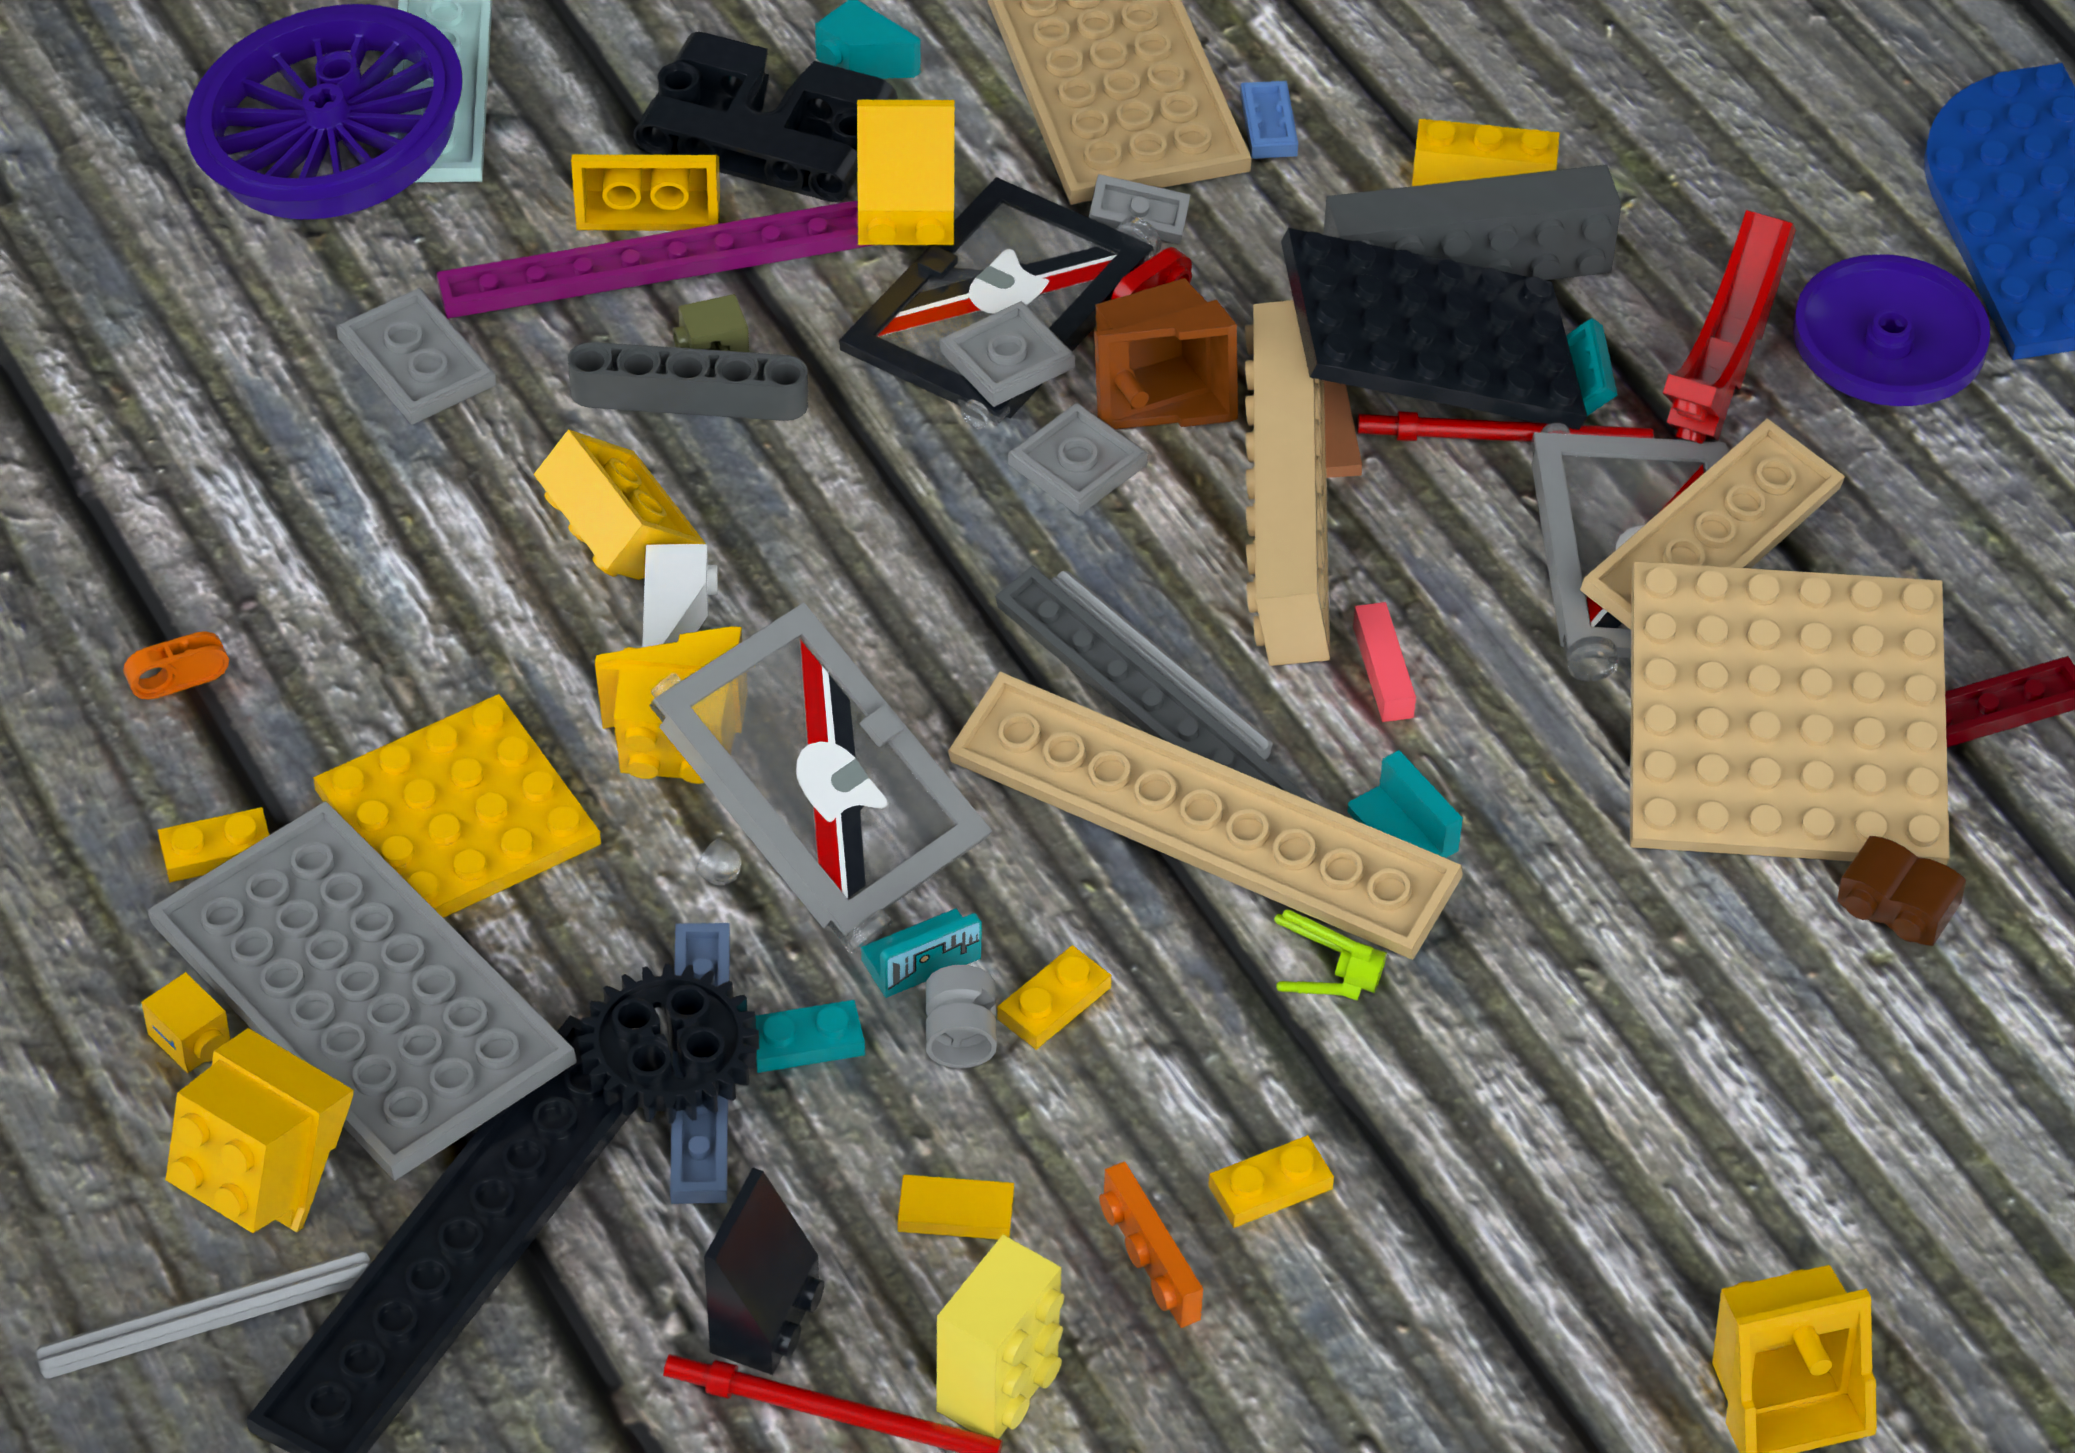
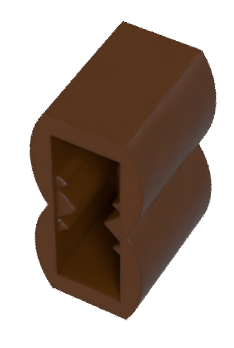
M1869 836L1841 878L1837 902L1858 919L1885 923L1905 941L1934 946L1962 903L1966 879L1952 868L1940 862L1918 858L1907 848L1883 837Z

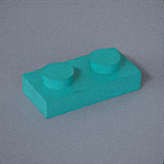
M855 999L756 1015V1029L759 1030L757 1073L865 1056V1041Z

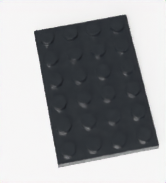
M1287 229L1281 240L1310 378L1580 430L1587 418V413L1551 281L1538 277H1527L1502 272L1495 268L1468 265L1451 259H1439L1415 254L1407 250H1395L1371 245L1363 241H1352L1327 236L1315 231Z

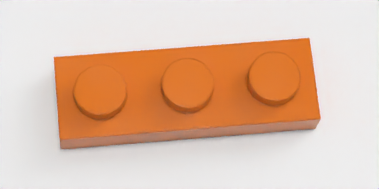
M1124 1161L1106 1168L1104 1193L1099 1196L1102 1212L1111 1226L1118 1224L1124 1234L1126 1250L1136 1268L1144 1267L1149 1275L1152 1293L1158 1306L1163 1311L1170 1310L1180 1328L1200 1321L1203 1287L1126 1162Z

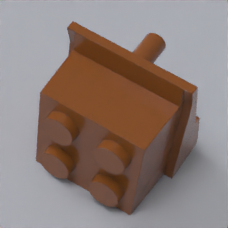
M1184 278L1096 304L1097 331H1094L1098 418L1114 429L1179 423L1181 427L1238 420L1237 324L1217 299L1207 302Z

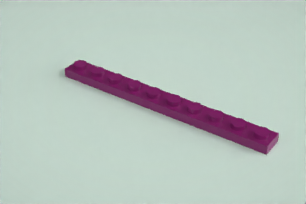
M858 200L444 270L436 272L445 316L449 319L873 245H858Z

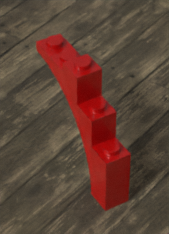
M1746 210L1723 279L1702 330L1681 368L1675 374H1668L1663 394L1672 403L1667 423L1670 427L1678 429L1676 438L1702 444L1706 438L1719 440L1734 390L1741 389L1756 339L1762 340L1795 236L1796 228L1793 223Z

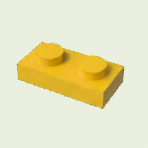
M262 807L157 829L169 883L203 876L269 836Z
M1071 945L997 1006V1020L1037 1050L1111 988L1112 975L1075 946Z
M1309 1135L1209 1173L1208 1187L1233 1228H1236L1332 1190L1334 1175Z

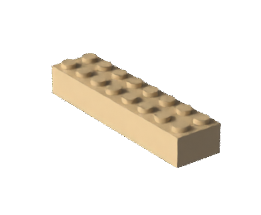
M1294 301L1253 304V324L1245 325V339L1248 355L1254 354V359L1245 361V372L1248 390H1254V394L1246 396L1245 404L1248 426H1254L1252 432H1246L1248 461L1254 462L1253 469H1246V485L1248 498L1255 499L1253 506L1246 507V520L1249 537L1255 536V540H1253V544L1246 545L1249 574H1255L1253 582H1247L1246 589L1249 612H1258L1259 616H1254L1256 646L1266 647L1269 666L1329 661L1330 621L1324 380L1309 377Z

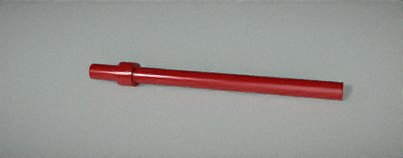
M1398 411L1397 416L1358 414L1357 434L1395 435L1397 441H1417V437L1534 442V432L1653 439L1654 435L1653 428L1582 425L1580 430L1533 422L1418 417V412Z
M669 1354L664 1366L663 1375L665 1377L706 1387L707 1394L730 1399L731 1395L734 1394L958 1453H1001L1003 1444L1001 1439L738 1372V1365L714 1360L711 1365Z

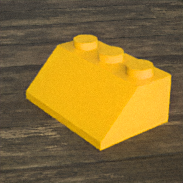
M1419 119L1412 186L1557 170L1560 132Z
M572 154L571 156L576 230L680 231L719 224L720 172L719 157L717 155Z
M568 429L533 474L546 490L544 493L545 499L554 508L561 511L570 522L568 525L569 531L577 539L586 543L593 552L592 560L594 564L612 577L620 574L637 580L645 578L646 545L706 544L632 450Z

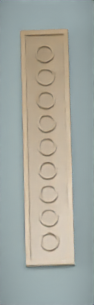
M999 672L948 750L950 761L954 764L1412 960L1415 958L1463 876L1461 864L1003 672Z

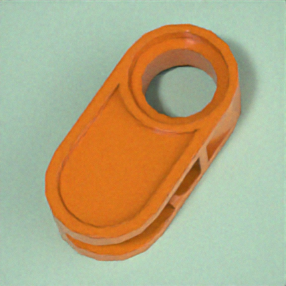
M203 631L136 651L125 662L123 672L133 694L140 699L149 700L216 680L228 668L229 658L219 636L213 632ZM162 668L154 676L144 679L140 678L148 670Z

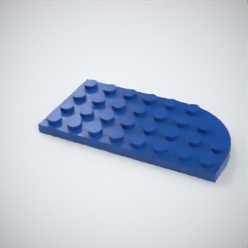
M2063 63L1999 72L1979 80L1958 92L1937 114L1929 131L1924 156V172L1927 185L2011 359L2017 360L2075 351V86Z

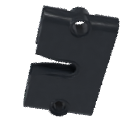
M705 32L691 33L674 62L664 66L658 73V93L650 101L634 129L633 136L639 147L653 155H717L719 157L720 173L830 202H839L846 198L858 176L857 100H897V93L893 86L875 76L814 61L788 88L779 106L771 112L764 113L762 110L769 83V74H765L768 49Z

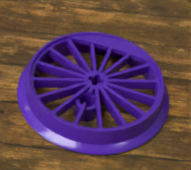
M344 4L296 13L270 23L246 36L228 49L207 70L194 90L186 113L185 132L188 147L194 160L205 174L225 187L238 201L256 211L289 219H323L361 211L379 204L409 187L429 170L439 158L451 136L455 121V111L461 97L463 82L461 64L453 45L440 30L426 20L399 9L369 4ZM366 52H384L382 56L363 75H361L360 66L362 64ZM316 56L315 72L317 85L309 88L290 65ZM406 59L414 63V65L382 81L402 60ZM279 72L302 97V100L260 83ZM428 78L433 79L432 87L402 93ZM250 97L278 109L237 107L244 98ZM426 108L423 115L402 114ZM228 126L260 127L224 136ZM383 132L408 134L400 140ZM339 141L343 143L361 165L342 171ZM357 141L385 152L372 159ZM329 146L333 174L316 177ZM259 148L249 153L248 155L238 159L237 161H234L231 157L228 156L230 154ZM306 159L299 178H287ZM277 161L265 174L257 172Z

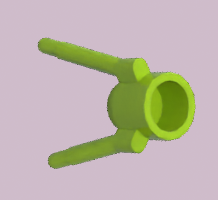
M1289 909L1284 910L1283 914H1277L1274 917V921L1278 925L1340 952L1335 975L1344 978L1343 983L1279 981L1276 984L1278 991L1341 995L1357 1001L1361 990L1371 993L1376 992L1387 958V952L1353 941Z

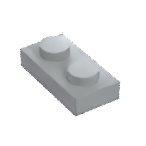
M1098 174L1089 218L1118 231L1180 244L1191 195Z

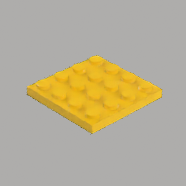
M500 694L313 777L315 791L323 802L326 801L443 918L601 845L600 831Z

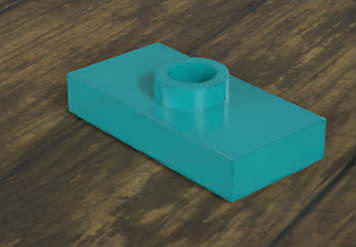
M1594 318L1587 320L1566 335L1587 416L1618 396L1604 328Z

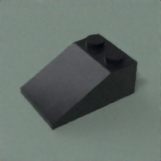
M752 1168L704 1256L709 1348L712 1354L773 1376L783 1356L789 1358L794 1353L801 1334V1325L799 1324L806 1311L813 1313L817 1309L823 1295L825 1283L819 1279L817 1252L764 1171Z

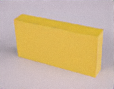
M903 1174L898 1212V1232L998 1240L1002 1235L1010 1238L1014 1183Z

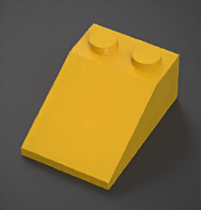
M857 100L858 245H954V100Z

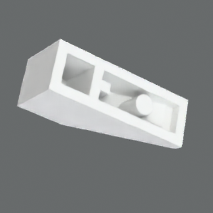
M707 544L646 545L642 647L678 642L679 634L697 632L707 618L708 595H718V565H708Z

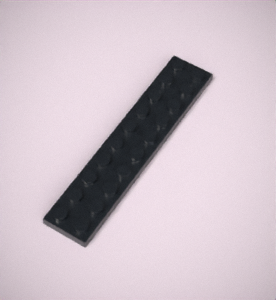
M570 1015L557 1031L574 1048L577 1063L481 1125L249 1414L246 1420L250 1432L289 1453H368L631 1116V1114L629 1116L623 1115L622 1099L612 1105H606L604 1089L593 1091L591 1089L590 1075L583 1074L579 1050V1036H582L581 1020Z

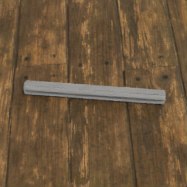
M1061 571L1051 579L1054 584L1263 759H1268L1272 753L1273 743L1271 739L1069 571Z
M359 1250L41 1345L36 1349L40 1371L44 1378H53L349 1289L371 1264L370 1258L366 1251Z

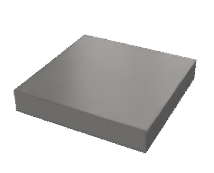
M1022 301L940 339L941 353L993 407L1076 368L1075 354Z
M1077 402L1008 452L1009 466L1078 516L1147 466L1148 453Z

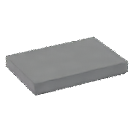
M421 288L415 289L336 326L338 339L411 425L496 386L493 370Z

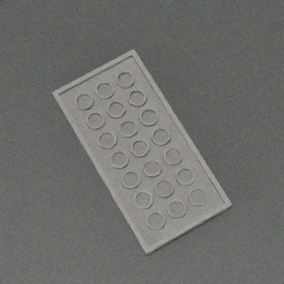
M326 801L148 909L151 924L251 1030L354 1090L353 1099L343 1127L394 1181L577 1063L574 1048Z

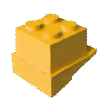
M729 626L679 634L678 642L641 648L627 647L622 651L596 655L595 670L603 729L615 727L620 773L631 774L641 779H652L659 776L681 778L695 784L704 783L659 728L666 717L653 700L743 642L741 627ZM745 673L691 707L729 755L733 736L740 735L746 699Z
M247 1028L214 1050L212 1066L177 1092L165 1180L251 1233H255L274 1220L297 1233L305 1225L330 1151L337 1145L353 1099L354 1090L250 1028Z
M1826 1265L1808 1270L1799 1269L1786 1275L1754 1282L1745 1281L1732 1287L1721 1289L1712 1364L1728 1402L1725 1423L1739 1453H1799L1876 1434V1379L1872 1373L1871 1295L1867 1288L1847 1293L1832 1267Z

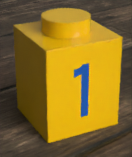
M186 972L141 1001L148 1035L187 1074L202 1063L212 1061L214 1050L231 1040L226 1011Z

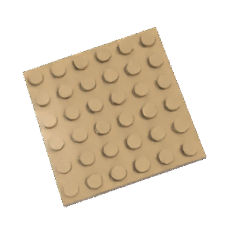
M1634 561L1631 597L1630 847L1853 861L1869 836H1878L1902 845L1918 858L1931 859L1947 866L1950 853L1943 588L1941 580Z

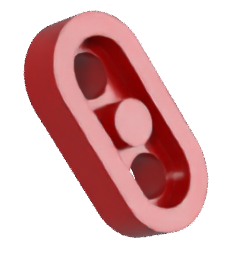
M1166 248L1123 277L1116 286L1111 300L1184 278L1190 283L1192 279V261L1176 248Z

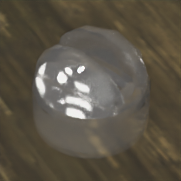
M718 838L709 845L699 859L695 873L715 885H728L735 881L739 875L741 867L740 855L731 845Z

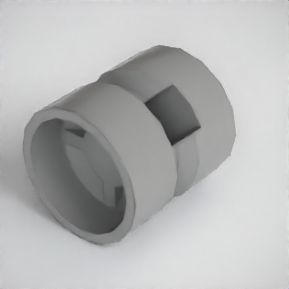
M951 965L940 968L927 979L926 1015L928 1017L926 1019V1052L938 1064L951 1068H970L982 1065L996 1053V1018L994 1017L996 1014L995 980L988 972L970 965Z

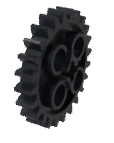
M667 963L663 968L662 976L655 977L646 966L642 968V980L636 982L627 974L621 975V991L606 985L603 988L604 1002L593 1000L590 1002L591 1017L582 1018V1036H579L583 1074L590 1075L591 1089L593 1091L604 1089L606 1105H612L622 1099L623 1115L629 1116L640 1107L644 1108L645 1122L649 1123L657 1111L665 1112L668 1124L674 1123L677 1111L684 1110L692 1121L697 1120V1106L703 1104L708 1110L715 1113L718 1111L717 1096L720 1095L725 1099L734 1101L736 1099L735 1084L747 1086L749 1084V1069L757 1067L759 1030L756 1029L755 1011H747V997L745 995L733 997V983L731 981L715 987L713 971H709L699 980L694 978L693 965H688L682 975L679 976L674 975L670 963ZM655 1008H661L664 1012L670 1043L673 1050L678 1052V1063L680 1071L684 1076L683 1079H679L675 1075L671 1063L669 1044L666 1036L661 1034L660 1019Z

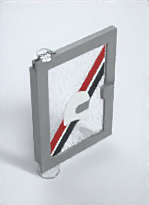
M1552 423L1545 426L1540 433L1534 432L1531 441L1533 452L1531 465L1560 645L1565 650L1568 671L1574 678L1582 681L1602 680L1616 671L1619 665L1618 658H1631V629L1580 591L1584 578L1728 453L1726 442L1704 441L1702 444L1688 440L1570 434L1569 428L1562 423Z
M804 602L684 680H681L676 672L660 681L651 691L655 698L649 706L662 721L659 728L823 928L829 926L851 955L856 954L861 950L862 946L875 940L892 924V919L884 910L981 843L993 832Z

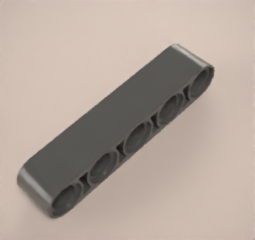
M585 342L576 345L568 354L571 398L575 403L583 407L779 421L800 418L808 409L807 366L803 360L795 356Z

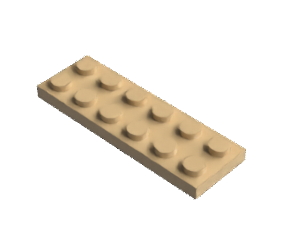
M1767 418L1584 578L1580 591L1631 629L1632 568L1634 561L1752 568L1841 488L1845 476Z

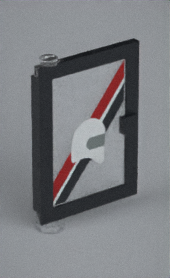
M996 177L954 220V245H930L839 339L840 351L961 406L963 419L974 428L982 429L990 420L999 424L1005 417L1011 419L1042 384L993 407L941 353L940 339L1022 301L1073 352L1096 327V304L1111 300L1116 286L1123 277L1157 255L1161 250V239L1157 231L1148 222L1139 217H1127L1116 229H1113Z

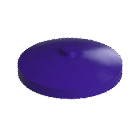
M1873 254L1852 257L1834 263L1817 273L1805 285L1797 301L1793 322V335L1798 352L1807 366L1820 379L1836 390L1859 400L1880 405L1917 406L1934 403L1955 395L1976 378L1986 359L1990 342V323L1985 308L1975 293L1965 283L1946 270L1910 257Z

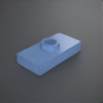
M1287 81L1241 83L1240 97L1251 159L1298 156L1299 144Z

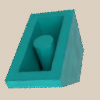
M847 0L815 24L816 59L821 63L881 79L915 78L921 73V38L859 0Z

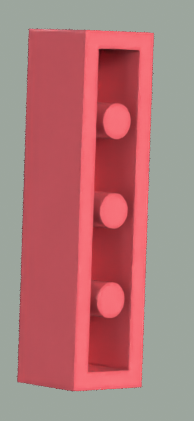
M1386 602L1355 606L1353 629L1382 722L1414 718L1416 695Z

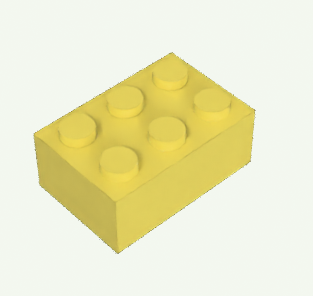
M1005 1235L999 1238L937 1315V1412L971 1432L997 1439L1000 1438L1007 1428L1013 1430L1021 1423L1028 1411L1029 1399L1039 1387L1047 1388L1053 1382L1061 1367L1062 1359L1058 1357V1345L1063 1333V1327L1059 1325L1060 1309L1064 1302V1294L1061 1293L1062 1267Z

